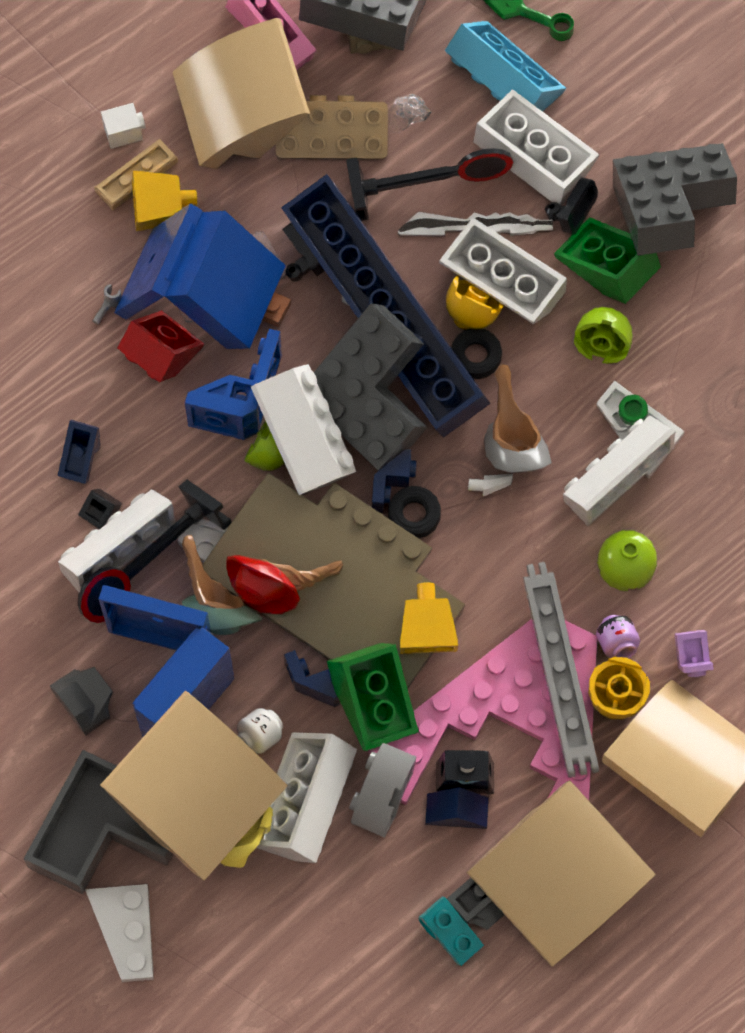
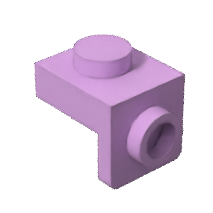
M698 630L675 633L678 669L687 673L688 677H699L706 675L707 670H713V663L710 662L707 631Z

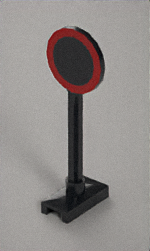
M482 149L466 155L456 166H444L387 178H370L365 180L357 157L346 159L355 211L361 221L369 220L367 196L377 195L381 191L444 180L453 176H460L462 179L474 182L492 180L506 174L512 168L513 158L509 152L503 149Z
M186 479L178 486L190 506L184 511L185 515L123 570L109 566L91 574L82 585L78 594L77 605L80 614L90 622H105L99 602L103 585L130 592V580L191 525L198 524L204 517L225 530L232 521L220 512L224 508L222 503Z

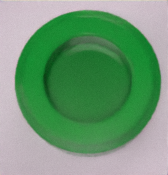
M628 395L619 404V416L628 425H633L639 419L644 421L648 415L647 402L639 395Z

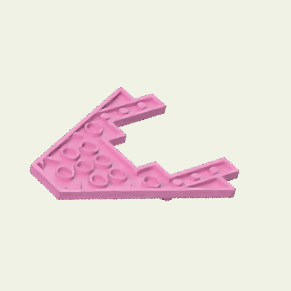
M532 619L415 709L413 712L419 732L387 743L392 747L416 756L413 775L401 800V803L404 805L410 799L447 728L449 727L476 740L488 715L542 741L530 764V769L556 781L549 797L562 784L570 780L589 800L590 762H585L587 775H580L578 764L573 765L575 777L568 778ZM565 620L592 735L594 707L588 691L589 679L596 667L597 636ZM379 746V747H376V748H373V749H371V750H368V753H370V754H371L372 752L377 753L378 750H379V748H380V746Z

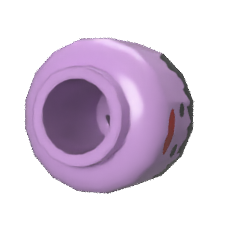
M609 615L602 620V623L597 628V639L607 657L630 658L636 653L640 644V638L632 620L627 616Z

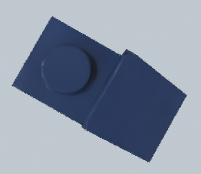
M75 420L69 421L58 471L59 477L83 484L89 481L94 454L101 448L99 427Z

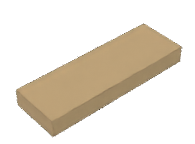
M159 139L95 186V192L112 210H115L133 196L131 182L133 171L164 173L178 163V158Z

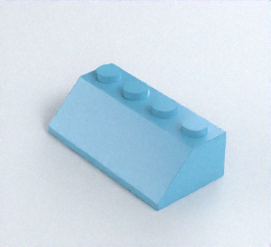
M488 21L461 24L445 49L452 57L453 63L467 69L471 73L472 79L479 84L487 86L491 90L492 96L499 101L513 89L543 112L566 90L564 85Z

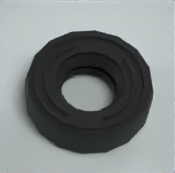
M466 329L458 334L452 343L451 348L473 379L490 376L501 363L502 348L500 341L493 333L486 329ZM474 344L481 345L487 350V357L482 362H471L465 355L466 349Z
M409 486L399 490L389 503L388 518L418 539L432 533L440 521L441 507L437 497L430 490L421 486ZM410 503H419L425 508L426 515L421 521H408L403 515L405 506Z

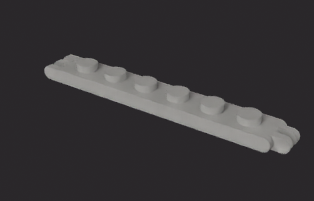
M545 562L538 563L540 572L538 575L535 574L533 564L527 565L528 576L523 577V582L568 778L575 777L573 766L575 764H578L580 775H587L585 762H590L592 773H598V761L553 572L547 573Z

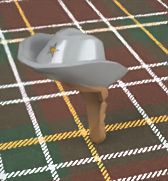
M502 364L495 373L499 387L498 413L495 421L489 424L484 437L486 457L495 468L510 473L542 469L552 463L548 446L531 417L520 410L514 401L510 381L511 371L508 365Z

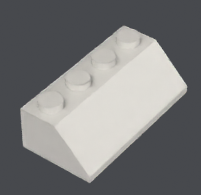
M513 89L476 125L473 141L482 149L496 148L509 152L513 158V165L510 170L551 202H557L560 206L568 199L578 181L587 176L599 157L596 151Z
M475 218L469 221L439 260L440 264L532 324L548 315L566 292V277Z
M309 364L292 368L251 386L299 495L328 486L357 472L353 464V458L345 447L341 438V431L332 418L329 404L323 397L317 384L316 375L311 370Z
M649 416L644 421L639 419L629 429L630 434L623 440L619 438L614 441L607 449L609 453L601 460L599 458L593 460L587 466L586 474L580 479L575 477L565 486L564 490L566 492L563 493L564 502L589 526L674 449L675 431L671 427L652 416Z
M152 489L146 494H139L132 500L127 509L123 512L118 511L108 519L105 526L99 530L91 531L85 537L83 543L76 548L72 547L62 554L61 560L58 561L61 572L76 590L80 592L84 582L99 569L109 566L122 568L176 523L172 503L169 499Z
M292 732L277 775L288 786L270 805L273 809L271 830L264 834V838L256 848L293 861L316 863L322 851V845L329 826L332 823L339 798L342 795L348 773L353 765L357 749L334 734Z

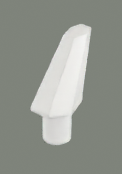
M513 474L484 475V480L469 479L468 490L483 491V496H486L511 485Z

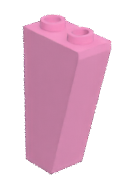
M277 0L227 1L225 7L245 28L274 18L281 19L296 70L313 58L317 50Z

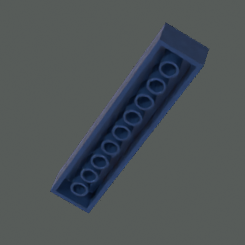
M328 174L281 207L357 318L361 316L371 303L384 305L424 343L398 376L435 430L443 438L491 404Z

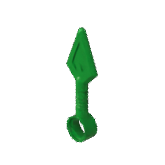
M483 0L502 20L519 15L549 27L551 37L558 41H566L573 35L574 20L569 14L557 13L551 17L530 7L528 8L523 0ZM563 22L569 28L561 32L556 30L554 26L557 23Z

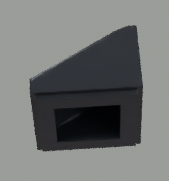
M94 489L90 491L78 515L98 529H101L107 524L108 519L118 512L122 503L103 490Z

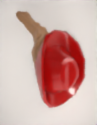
M241 555L227 556L226 559L227 574L231 586L237 595L249 607L260 613L283 614L295 609L300 601L298 591L306 587H312L315 582H321L324 578L338 575L343 568L341 560L310 571H297L290 565L275 564L266 559L259 560Z

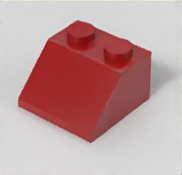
M161 310L132 320L117 349L124 353L130 362L138 364L143 368L150 378L162 382L175 377L203 348L204 343Z

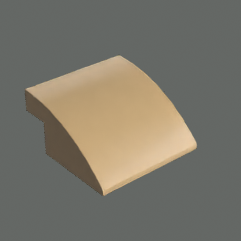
M279 18L267 20L229 34L198 51L173 71L199 166L218 169L233 154L260 159L310 114L284 28Z
M670 680L624 729L605 752L601 762L698 836L702 837L712 823L717 822L745 786V734L674 680Z
M187 691L182 693L100 784L158 844L172 852L192 873L204 881L288 786L240 737Z
M570 780L562 784L542 805L531 810L466 872L551 966H554L590 936L656 875Z

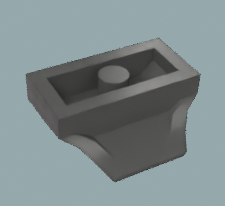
M95 667L82 671L74 669L50 685L53 693L85 736L110 719L108 706L113 691Z
M472 878L468 879L447 898L467 924H475L485 930H488L504 916L503 912Z

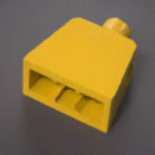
M133 171L131 182L136 231L156 227L190 203L197 207V191L180 190L179 176Z
M425 582L417 584V599L405 601L400 654L457 652L458 639L449 600L447 598H436L434 583Z

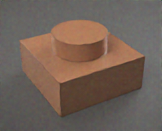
M274 292L262 321L279 327L291 306V299Z

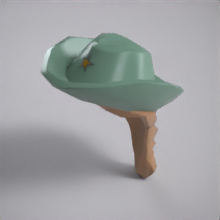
M185 536L181 545L188 558L187 565L190 568L188 575L192 578V587L195 594L186 597L182 601V606L208 612L211 633L216 635H231L239 632L242 626L261 621L263 618L259 613L246 605L240 597L231 595L221 583L212 580L203 569L193 536Z

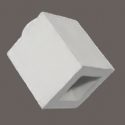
M133 103L101 111L104 130L111 149L143 140L141 129L146 128L142 112L136 113Z

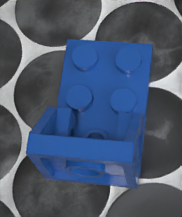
M269 329L267 337L261 338L257 353L260 355L258 364H253L250 379L228 375L188 392L185 400V409L189 427L242 440L258 433L263 414L251 386L276 376L282 357L280 331ZM238 392H244V393L246 394V396L240 395V394H237V393H238Z

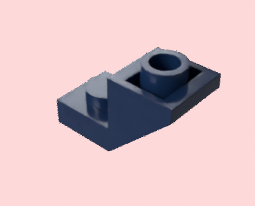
M405 449L374 474L372 508L379 513L384 512V503H390L391 487H409L410 478L416 477L417 460H411V449Z
M295 650L284 654V663L295 691L333 707L340 705L329 669L308 676L310 673L304 658L299 659Z

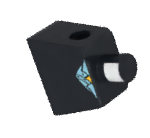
M444 751L436 762V792L460 787L477 794H494V762L489 751Z

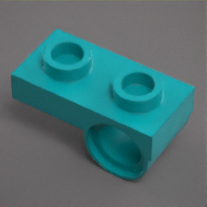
M442 896L418 918L423 928L434 939L438 940L459 966H462L484 946L446 897Z

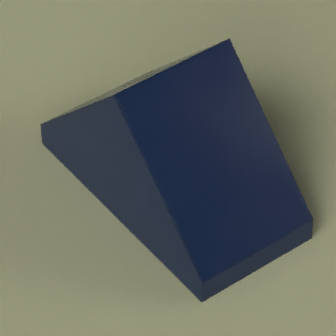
M460 787L427 793L425 825L487 829L489 797Z

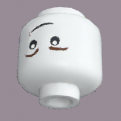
M258 708L240 720L237 725L239 733L237 736L255 753L261 754L281 739L283 724L274 711Z

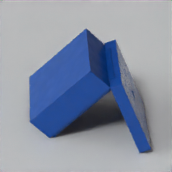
M190 203L152 229L114 313L127 320L165 296L226 349H250L286 265L226 211L203 212V210Z
M103 585L99 602L109 633L176 650L132 703L142 737L146 735L184 691L189 692L209 710L235 678L230 648L211 634L208 612Z

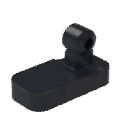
M581 178L568 197L566 206H560L557 202L549 203L545 207L548 219L559 221L563 232L576 234L597 200L598 189L595 181Z
M289 223L282 230L302 257L286 267V275L294 282L301 280L303 275H306L311 270L316 276H319L325 270L293 224Z

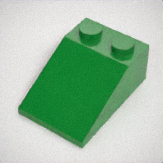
M591 217L580 226L576 234H572L554 253L555 258L603 295L624 304L661 268L657 253L637 255L630 233Z
M378 643L327 661L335 693L363 751L371 750L381 746L382 743L387 744L419 732L396 644Z

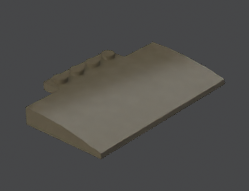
M268 473L202 564L203 569L212 580L221 583L232 595L238 596L231 586L227 574V556L241 555L259 560L266 559L271 563L290 565L297 571H310L341 560L343 568L338 575L329 576L321 582H315L312 587H306L298 591L300 601L295 609L283 614H260L328 660L378 643L396 644L407 689L433 654H400L405 601L417 599V584L433 583L417 572L432 552V547L336 483H333L318 505H316ZM435 584L436 598H447L449 600L455 624L462 614L465 604Z

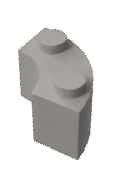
M385 743L381 744L377 753L372 752L365 766V769L369 770L360 793L356 792L350 803L349 809L354 811L351 820L352 824L385 838L397 815L402 797L413 775L416 756Z

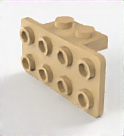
M310 95V100H306L310 114L276 143V155L280 158L357 157L383 159L388 153V106L385 102L354 101V95H338V101H327V95Z

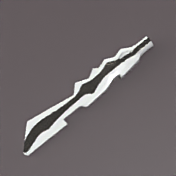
M418 212L398 230V234L400 236H445V231H462L469 221L475 218L498 234L510 233V236L534 234L537 231H553V220H539L528 214L517 216L510 212L502 215L495 212L489 216L474 212L468 219Z

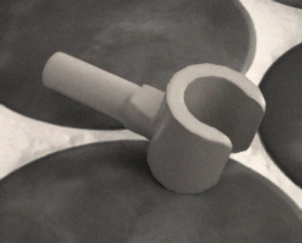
M111 284L104 288V302L93 319V322L99 325L110 307L117 306L120 301L121 290L116 295L111 296Z

